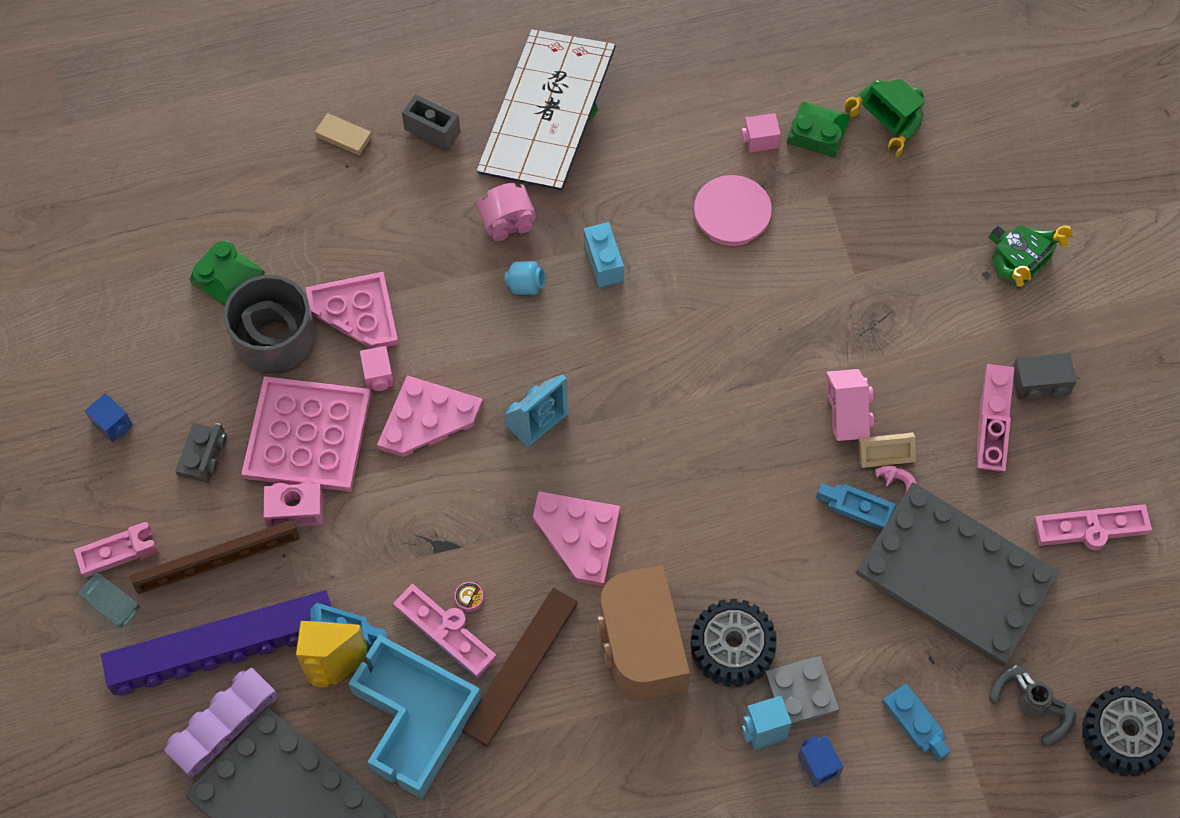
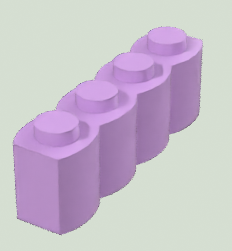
M253 668L239 672L234 677L233 685L225 692H218L212 698L208 709L203 712L199 711L191 717L186 730L181 733L176 732L168 739L164 751L191 780L200 774L215 757L221 754L237 736L246 730L267 706L270 707L278 698L276 691Z

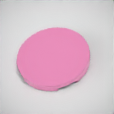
M726 175L709 181L700 189L694 203V219L697 226L710 237V240L721 245L741 246L749 244V241L766 231L771 219L772 206L768 194L758 183L743 176Z

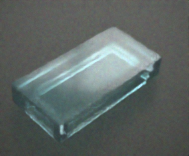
M98 572L78 592L81 598L120 628L140 608L136 601Z

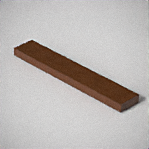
M290 520L129 576L136 592L142 594L297 541L300 537L294 520Z
M552 588L463 728L464 734L486 747L490 745L578 605V601Z

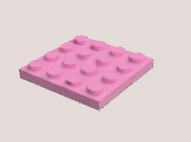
M264 376L241 473L243 479L286 483L289 485L312 481L320 483L322 489L351 492L371 398V390Z

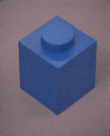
M106 393L84 410L91 423L111 442L124 436L128 432L129 427L133 425L128 414Z
M814 736L802 743L803 747L800 748L798 757L814 787L841 775L844 766L827 736L820 739Z

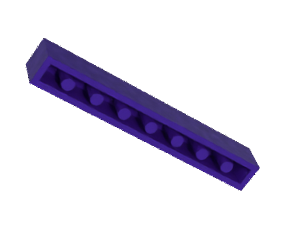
M327 590L102 653L100 655L107 687L113 695H128L134 692L136 688L159 686L164 680L187 678L192 672L199 670H215L220 664L227 662L239 663L245 661L248 656L258 653L260 655H267L276 651V648L286 645L295 647L298 644L301 621H311L310 609L313 605L319 603L332 607Z

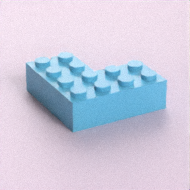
M379 635L365 656L368 665L362 662L348 683L353 695L395 717L368 760L371 772L393 784L397 780L400 788L423 799L463 732V728L482 700L480 688Z

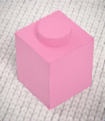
M775 113L745 118V126L741 128V139L743 144L747 143L749 153L779 148L781 133Z
M382 346L360 351L367 389L383 391L388 387L394 386L387 347Z

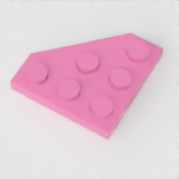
M384 272L305 287L312 316L370 349L399 345Z
M407 375L377 443V447L379 450L405 457L412 454L413 450L427 444L430 446L449 438L448 435L462 429L463 431L470 429L476 423L483 406V399Z
M539 491L533 513L534 523L544 533L549 544L568 567L570 574L576 582L604 587L620 514V506Z

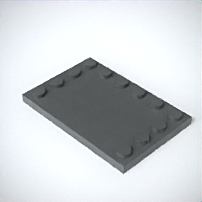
M912 482L855 574L1004 666L1058 576L1059 571Z
M268 706L185 794L209 818H397Z

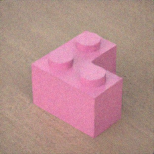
M859 369L826 372L827 398L832 406V432L836 440H855L870 437V429L874 428V416L872 412H869V403H873L874 395L872 386H868L867 378L862 376Z

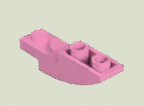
M993 364L985 366L983 393L981 394L979 411L977 469L1006 471L1014 367Z

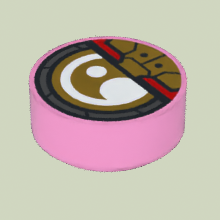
M466 582L456 589L455 601L458 608L462 611L474 612L482 606L484 600L483 591L476 583Z

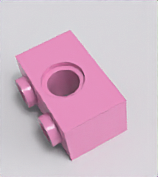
M304 481L297 485L275 483L272 486H264V520L267 527L270 528L290 520H294L296 526L324 525V494L320 483ZM293 500L300 501L296 506H288Z

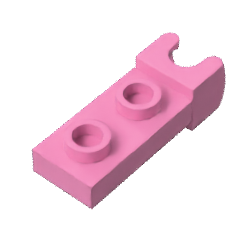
M149 523L137 524L129 527L127 531L74 549L82 576L85 578L138 558L142 560L156 555L159 550L154 541L143 542L146 538L153 535Z

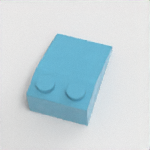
M562 374L545 381L540 386H534L522 401L513 403L507 409L505 414L506 427L527 448L568 415L566 377Z

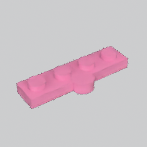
M1146 504L1035 516L1033 520L1039 546L1084 542L1088 549L1097 551L1102 549L1110 538L1148 535L1152 531Z
M413 583L393 603L397 611L475 678L478 679L497 659L493 651L467 629H464L466 618L462 610L451 608L444 611Z

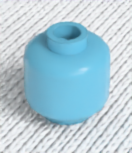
M535 261L513 262L510 269L505 272V284L510 287L514 295H536L545 286V271Z

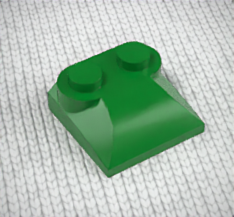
M802 101L798 113L792 121L787 143L835 158L851 115Z
M220 241L214 244L197 262L189 279L192 285L225 306L231 293L240 284L251 278L262 276L265 272L238 252L231 242Z

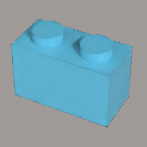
M609 222L584 228V246L598 288L623 282L624 264Z
M782 696L747 706L746 716L743 717L744 725L741 726L746 743L751 742L753 750L787 740L792 723Z

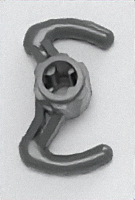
M1013 665L1005 669L996 678L989 697L991 703L996 704L1000 701L1002 690L1007 682L1013 679L1016 681L1022 694L1019 699V705L1025 715L1033 718L1040 717L1046 713L1063 719L1058 728L1042 736L1041 742L1044 745L1048 746L1058 742L1068 734L1074 725L1077 716L1076 711L1070 704L1056 700L1053 697L1051 688L1046 684L1032 681L1026 669L1020 665Z

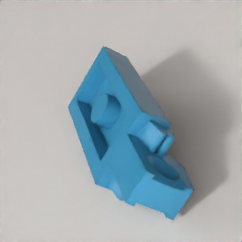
M821 483L816 495V499L827 503V508L833 510V512L880 531L883 530L896 507L894 503L846 484L843 486L836 485L833 488Z
M315 603L310 609L311 622L360 625L368 648L372 647L379 635L386 638V630L370 626L367 623L366 617Z
M907 683L883 699V705L917 749L921 748L924 752L930 750L938 762L949 755L951 750L943 741L946 738L942 731L943 729Z

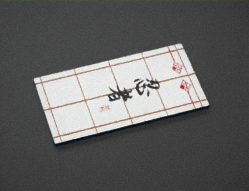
M531 29L477 172L479 174L563 190L616 45Z

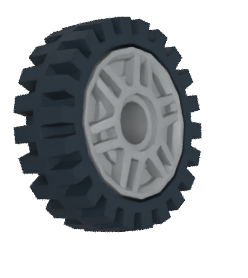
M724 599L720 600L717 605L713 603L708 607V610L701 612L694 624L691 635L693 660L696 661L697 668L703 671V675L706 678L711 677L716 684L722 682L726 687H730L731 684H735L736 687H742L744 683H747V685L752 684L755 679L759 680L765 671H768L774 659L777 645L774 625L771 620H768V615L765 611L760 612L759 606L755 604L750 606L749 601L743 600L740 603L737 602V599H731L730 602H726ZM734 638L737 639L741 643V645L738 647H731L727 644L726 641L728 639Z
M1124 685L1119 689L1117 686L1103 692L1090 705L1083 719L1082 737H1085L1084 745L1086 749L1090 748L1091 750L1089 755L1092 759L1097 758L1099 760L1097 763L1102 768L1107 766L1109 768L1108 771L1113 774L1120 772V776L1126 777L1132 774V777L1155 769L1167 757L1174 743L1172 742L1175 737V731L1172 730L1174 721L1168 717L1170 715L1168 708H1162L1163 702L1159 698L1157 700L1152 698L1153 693L1149 691L1143 693L1140 687L1131 689L1130 686ZM1122 726L1130 727L1134 732V736L1125 734Z

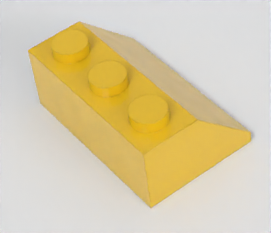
M301 621L296 656L308 683L316 687H328L329 684L337 685L355 671L362 662L365 663L367 661L365 656L369 650L360 625Z

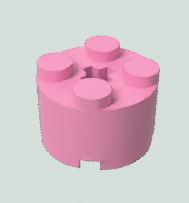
M515 183L497 186L487 192L488 197L482 201L480 197L476 203L487 234L492 236L496 242L506 239L509 236L508 234L517 231L523 234L533 228L532 222L536 218V213L526 188L522 184H520V187H516Z

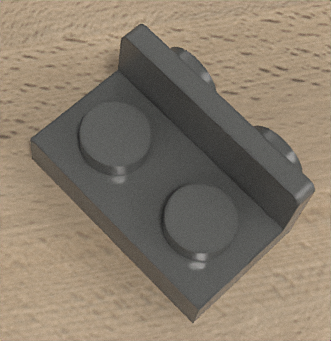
M196 423L192 424L175 470L177 476L209 483L211 475L215 474L218 469L220 450H224L227 444V434L222 424L215 423L214 427Z

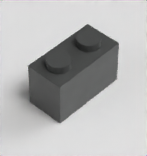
M416 94L402 111L404 130L447 151L461 133L459 115Z
M1070 353L1016 358L1013 365V380L1018 399L1036 400L1042 396L1051 395L1054 397H1064L1071 394L1077 382Z

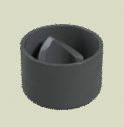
M262 275L251 278L240 284L231 293L225 304L224 323L231 343L239 359L248 367L264 373L284 372L299 365L311 352L316 337L315 323L306 294L292 280L278 275ZM274 321L283 322L289 326V334L282 339L266 337L258 331L265 324Z

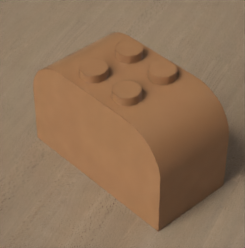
M664 565L624 572L612 577L602 590L601 616H597V629L600 643H603L605 653L603 655L606 669H612L617 687L623 694L636 700H648L687 692L690 671Z

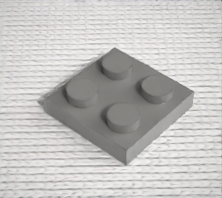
M821 656L765 672L772 698L782 696L792 723L791 726L839 712V707Z

